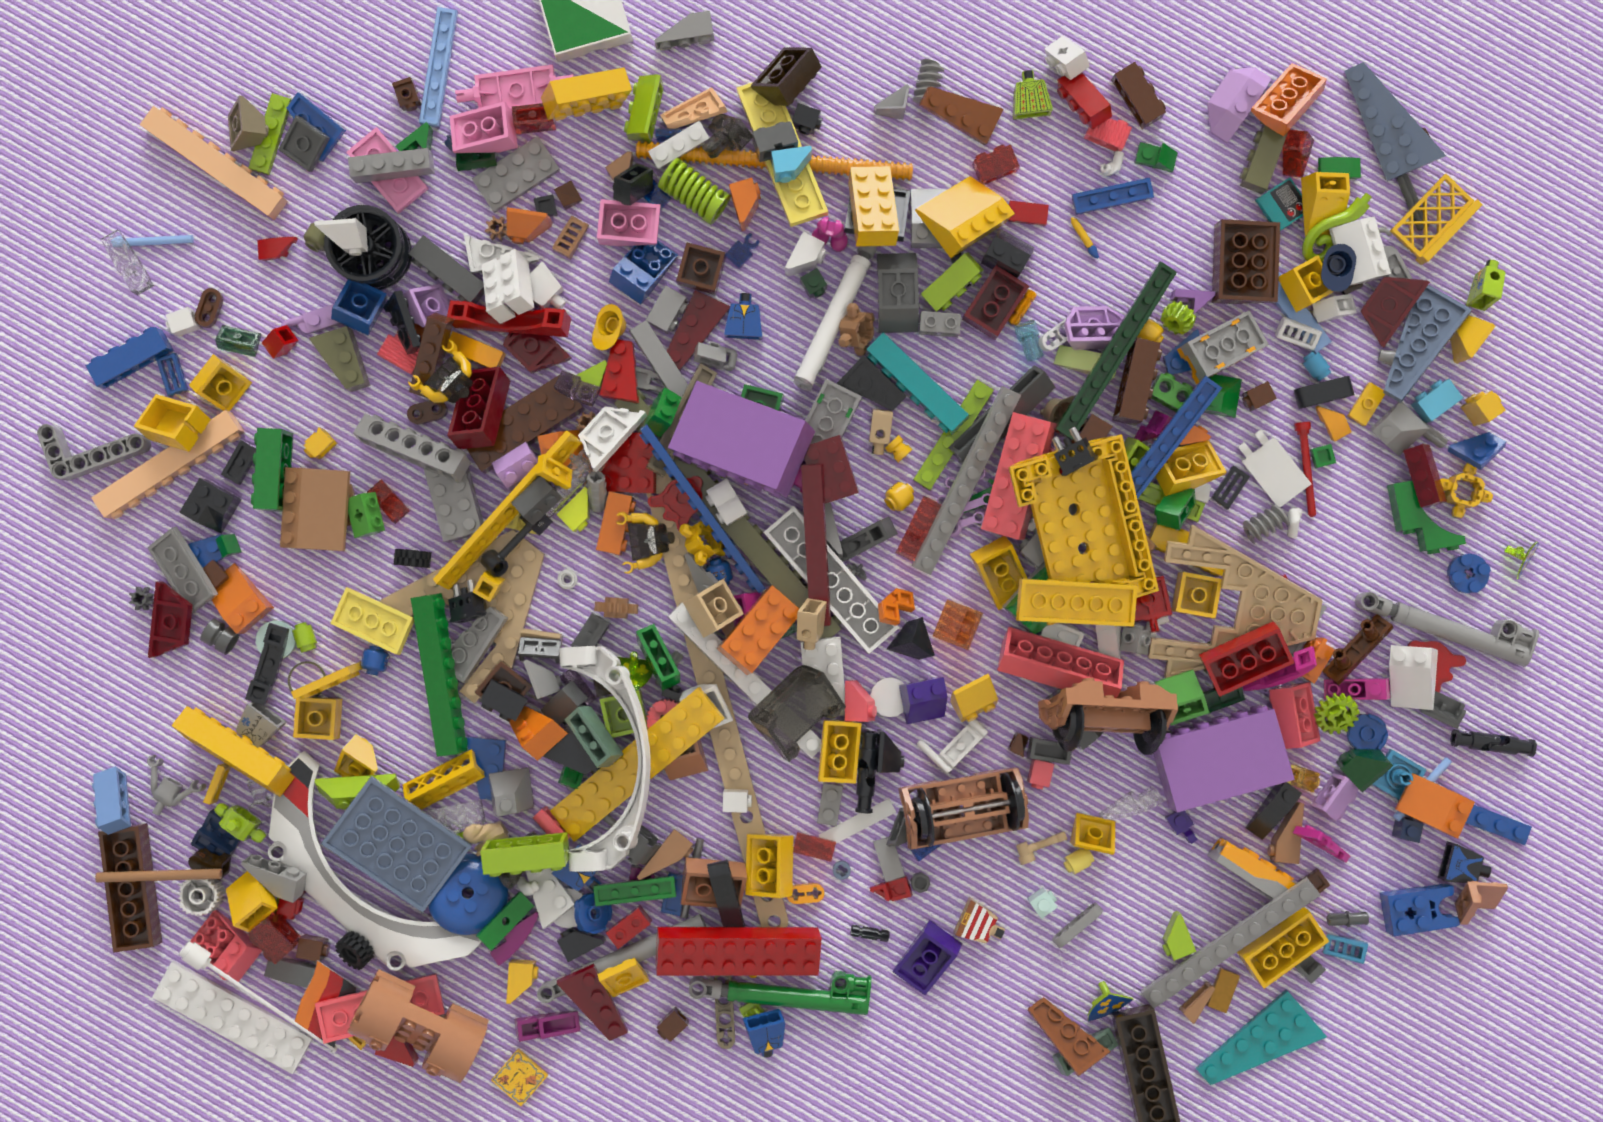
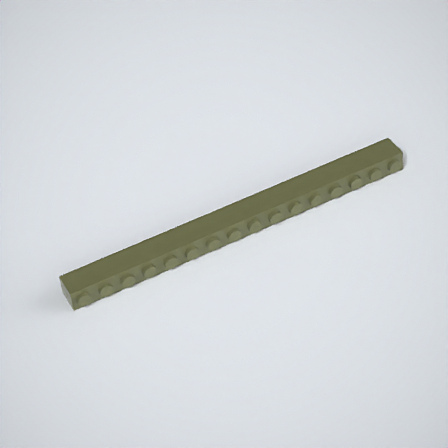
M639 389L637 390L639 403L617 400L614 403L618 409L624 408L629 409L630 412L638 413L641 410L646 412L647 416L652 406L651 404L648 407L644 402L646 397ZM647 417L636 428L638 432H641L640 428L644 426ZM674 457L673 461L686 478L693 476L702 478L703 502L724 531L770 584L800 609L808 598V584L804 586L801 583V575L795 569L791 571L788 568L789 562L782 554L778 556L774 552L776 549L775 545L769 539L765 541L761 537L763 534L762 530L756 524L752 526L748 522L750 519L748 514L729 526L726 523L721 524L716 516V513H718L715 505L711 507L705 498L708 495L706 490L720 482L717 479L713 481L708 476L711 474L709 470H702L693 463L687 464L680 461V458ZM835 615L831 616V625L824 626V631L820 638L833 637L841 630L839 625L842 623Z

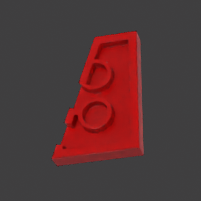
M617 339L616 343L611 347L599 394L601 397L639 403L635 370V348L632 341Z

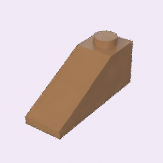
M1295 803L1272 837L1271 844L1268 845L1270 860L1280 863L1299 864L1301 837L1294 834L1293 831L1296 826L1302 827L1304 803Z
M674 829L647 865L641 870L637 878L641 880L680 861L683 857L688 858L694 850L691 848L693 843Z

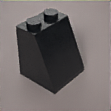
M999 229L981 264L992 270L997 265L1018 278L1035 247Z
M569 726L564 729L568 734L543 756L585 775L590 772L594 774L600 769L595 766Z

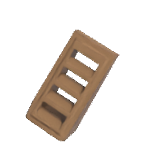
M571 216L552 247L553 251L571 260L589 224ZM575 223L582 227V229L578 230L572 227V224ZM569 230L577 233V237L569 234ZM565 237H568L574 240V242L570 243L564 239ZM562 243L569 246V250L561 247Z
M1206 982L1179 1007V1010L1194 1024L1215 988L1209 982Z

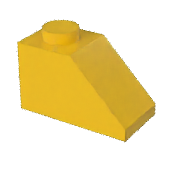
M512 959L509 962L506 1004H511L533 984L535 979H538L539 967L536 966V960Z

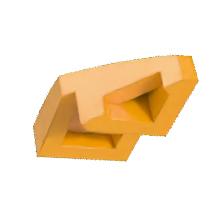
M1315 406L1319 419L1325 424L1332 441L1335 442L1352 432L1344 414L1321 406Z

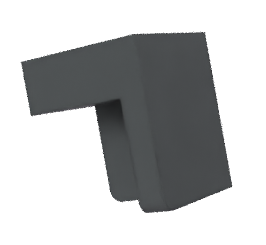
M1311 955L1294 967L1311 984L1326 971Z

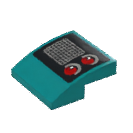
M1290 177L1255 200L1269 222H1280V231L1303 216L1302 194Z

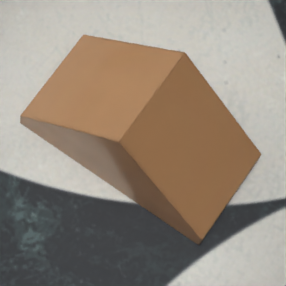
M628 151L605 167L613 181L615 176L633 165V153Z

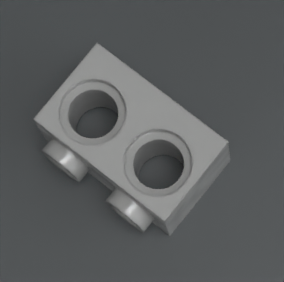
M921 311L918 335L958 338L961 314Z

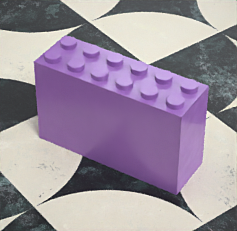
M696 381L668 448L674 452L673 456L680 458L679 460L684 463H693L698 468L705 471L711 470L715 472L714 474L723 478L727 476L732 478V481L741 485L744 483L750 485V488L759 492L763 489L768 492V495L779 499L780 496L788 497L815 430L805 420Z
M1255 705L1250 707V711H1234L1230 713L1231 716L1223 717V715L1211 718V722L1198 721L1192 723L1193 727L1185 728V726L1174 728L1172 733H1166L1164 741L1153 755L1168 808L1178 813L1295 780L1275 709Z

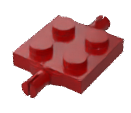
M1164 576L1156 577L1159 591L1136 599L1135 622L1149 621L1151 633L1160 631L1157 623L1158 619L1172 615Z

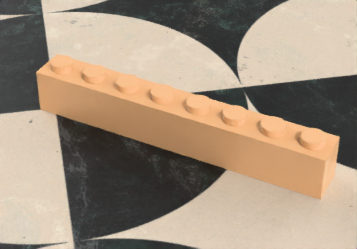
M155 106L150 109L140 123V126L271 219L275 220L288 202L283 198L284 193L276 187L273 189L267 186L269 182L259 175L257 178L252 176V170L245 165L238 166L235 164L236 159L228 153L223 155L218 152L221 148L211 141L208 144L204 142V136L197 131L190 132L187 130V124L180 119H177V121L171 118L173 114L163 107L160 110Z
M225 410L210 420L202 434L198 433L197 436L199 438L190 452L169 446L91 498L104 518L117 519L124 514L123 511L138 506L141 503V499L156 494L157 489L161 486L165 487L173 483L174 478L178 475L187 474L191 470L190 467L205 462L210 454H216L222 451L227 443L239 440L241 438L240 435L245 431L234 414Z

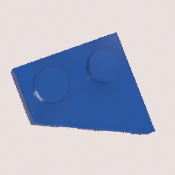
M1487 432L1449 445L1448 452L1482 470L1505 448L1507 441Z

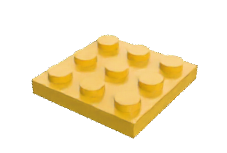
M361 661L291 691L293 698L301 697L304 700L360 675L359 671L363 669Z

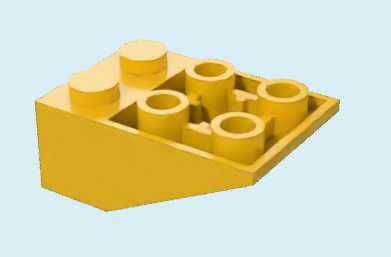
M1315 172L1301 178L1304 232L1306 237L1308 232L1317 223L1347 209L1350 196L1349 173ZM1329 229L1323 232L1321 235L1326 234L1331 236Z

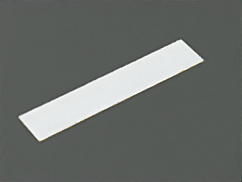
M888 798L871 807L873 809L871 814L860 813L819 834L825 849L896 813L890 799Z

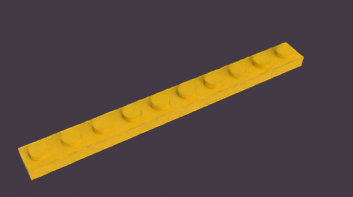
M566 430L545 455L563 464L582 442ZM537 464L433 578L436 584L450 590L516 517L519 511L511 502L539 477L536 474Z

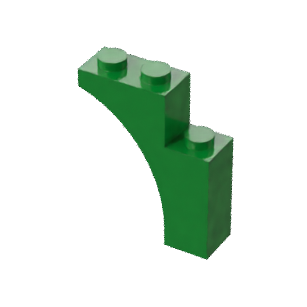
M1412 480L1387 485L1395 531H1403V535L1416 533L1420 552L1427 551V554L1440 553V548H1447V551L1460 549L1459 545L1466 544L1465 536L1444 530L1428 517L1423 508L1420 507Z

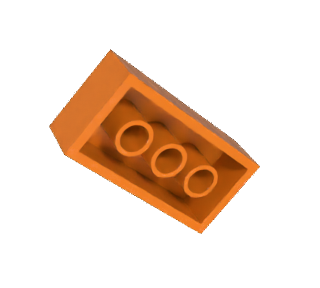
M773 585L768 587L717 647V650L746 675L752 674L796 621L799 608Z

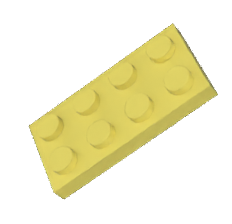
M346 587L330 624L396 655H400L414 624V617L352 588Z

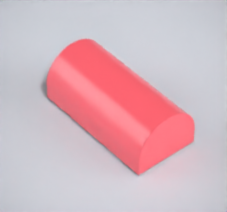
M547 806L532 817L546 834L566 832Z

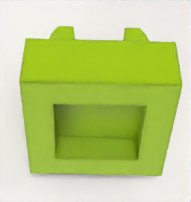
M746 1003L739 1007V1011L744 1018L765 1012L761 1004Z

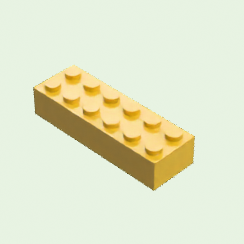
M186 706L171 725L187 740L278 797H281L295 778L290 773L291 768L285 765V762L276 756L273 758L269 755V752L261 747L257 748L250 740L245 737L241 738L234 730L229 727L225 728L218 720L213 717L209 718L197 707L193 710Z

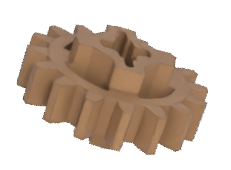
M605 597V602H595L594 611L604 612V617L628 619V614H638V604H629V599Z

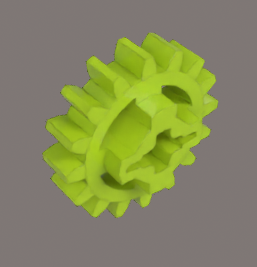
M1333 693L1332 698L1325 696L1326 701L1320 700L1321 706L1315 707L1317 713L1314 714L1318 727H1321L1323 732L1328 731L1331 735L1334 731L1340 734L1343 729L1347 732V727H1354L1353 721L1359 720L1357 715L1360 714V711L1358 710L1357 703L1350 695L1346 697L1344 693H1341L1339 697L1336 693Z

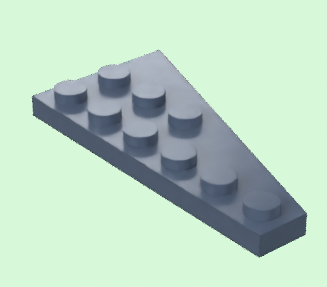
M1428 285L1408 313L1383 393L1401 403L1467 319L1472 309Z

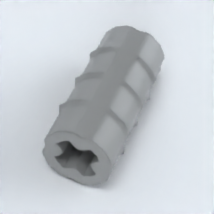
M594 471L587 476L589 508L593 512H602L605 510L607 501L605 475L602 472Z

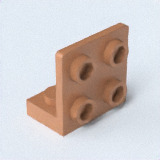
M1467 882L1454 903L1460 924L1468 925L1478 908L1495 909L1508 889L1507 884L1498 882Z

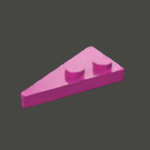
M1305 825V827H1295L1294 834L1347 863L1350 855L1332 841L1331 837L1308 825Z

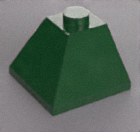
M1350 749L1348 752L1341 754L1336 761L1340 769L1362 793L1393 767L1392 763L1380 749Z

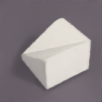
M1206 483L1195 488V499L1205 504L1208 503L1211 485Z

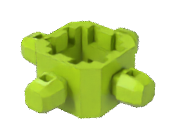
M219 803L214 809L218 816L223 817L219 825L235 838L241 841L251 838L257 843H261L265 839V832L257 829L261 824L260 819L244 807L235 805L229 808L228 805Z

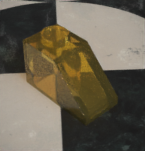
M1291 764L1295 780L1288 781L1287 783L1314 793V790L1320 784V773Z

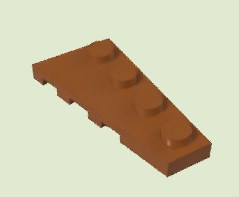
M931 86L927 87L919 104L922 108L983 145L988 143L1004 110L1003 108Z

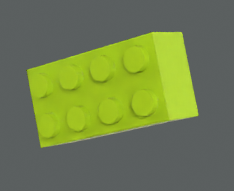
M568 833L487 840L480 851L483 875L489 874L490 877H497L502 875V873L510 872V875L521 874L522 871L528 870L531 873L541 872L543 869L551 868L552 871L561 870L563 867H566L569 860Z

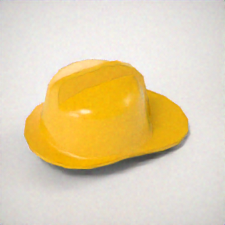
M608 304L598 312L592 334V343L598 350L602 351L611 348L625 332L626 321L618 306Z

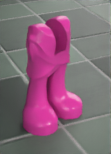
M824 217L817 223V228L811 235L825 242V245L829 240V236H831V247L836 252L843 251L848 245V238L846 233H844V225L840 220H836L835 223L829 221L828 217Z

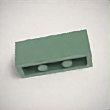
M591 706L577 707L564 719L597 768L610 767L623 755V752Z

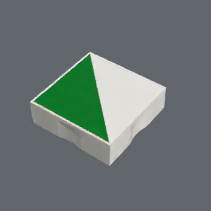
M539 0L554 55L558 63L584 56L595 50L609 49L633 42L622 0Z

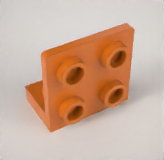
M1315 637V639L1307 641L1303 649L1310 646L1314 647L1317 666L1301 676L1312 684H1315L1335 650L1326 644L1327 639Z

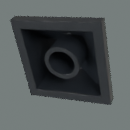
M877 729L876 749L878 752L876 771L878 773L900 772V768H904V756H901V751L882 729Z

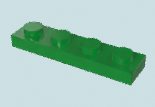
M674 876L593 886L595 906L677 896Z

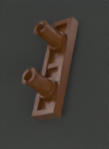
M1378 614L1371 620H1363L1360 624L1362 630L1343 649L1338 648L1334 650V659L1323 669V674L1338 686L1393 629V625Z

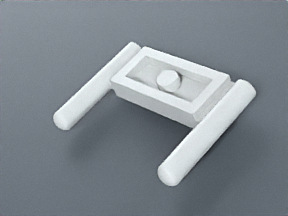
M976 719L967 722L969 724L939 755L923 740H919L917 746L948 775L989 733Z

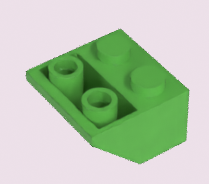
M1193 669L1155 682V685H1159L1171 694H1177L1178 711L1173 723L1170 724L1171 726L1209 714L1204 693Z

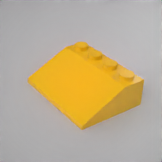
M971 176L915 210L950 258L1003 226L1015 214L1003 197Z

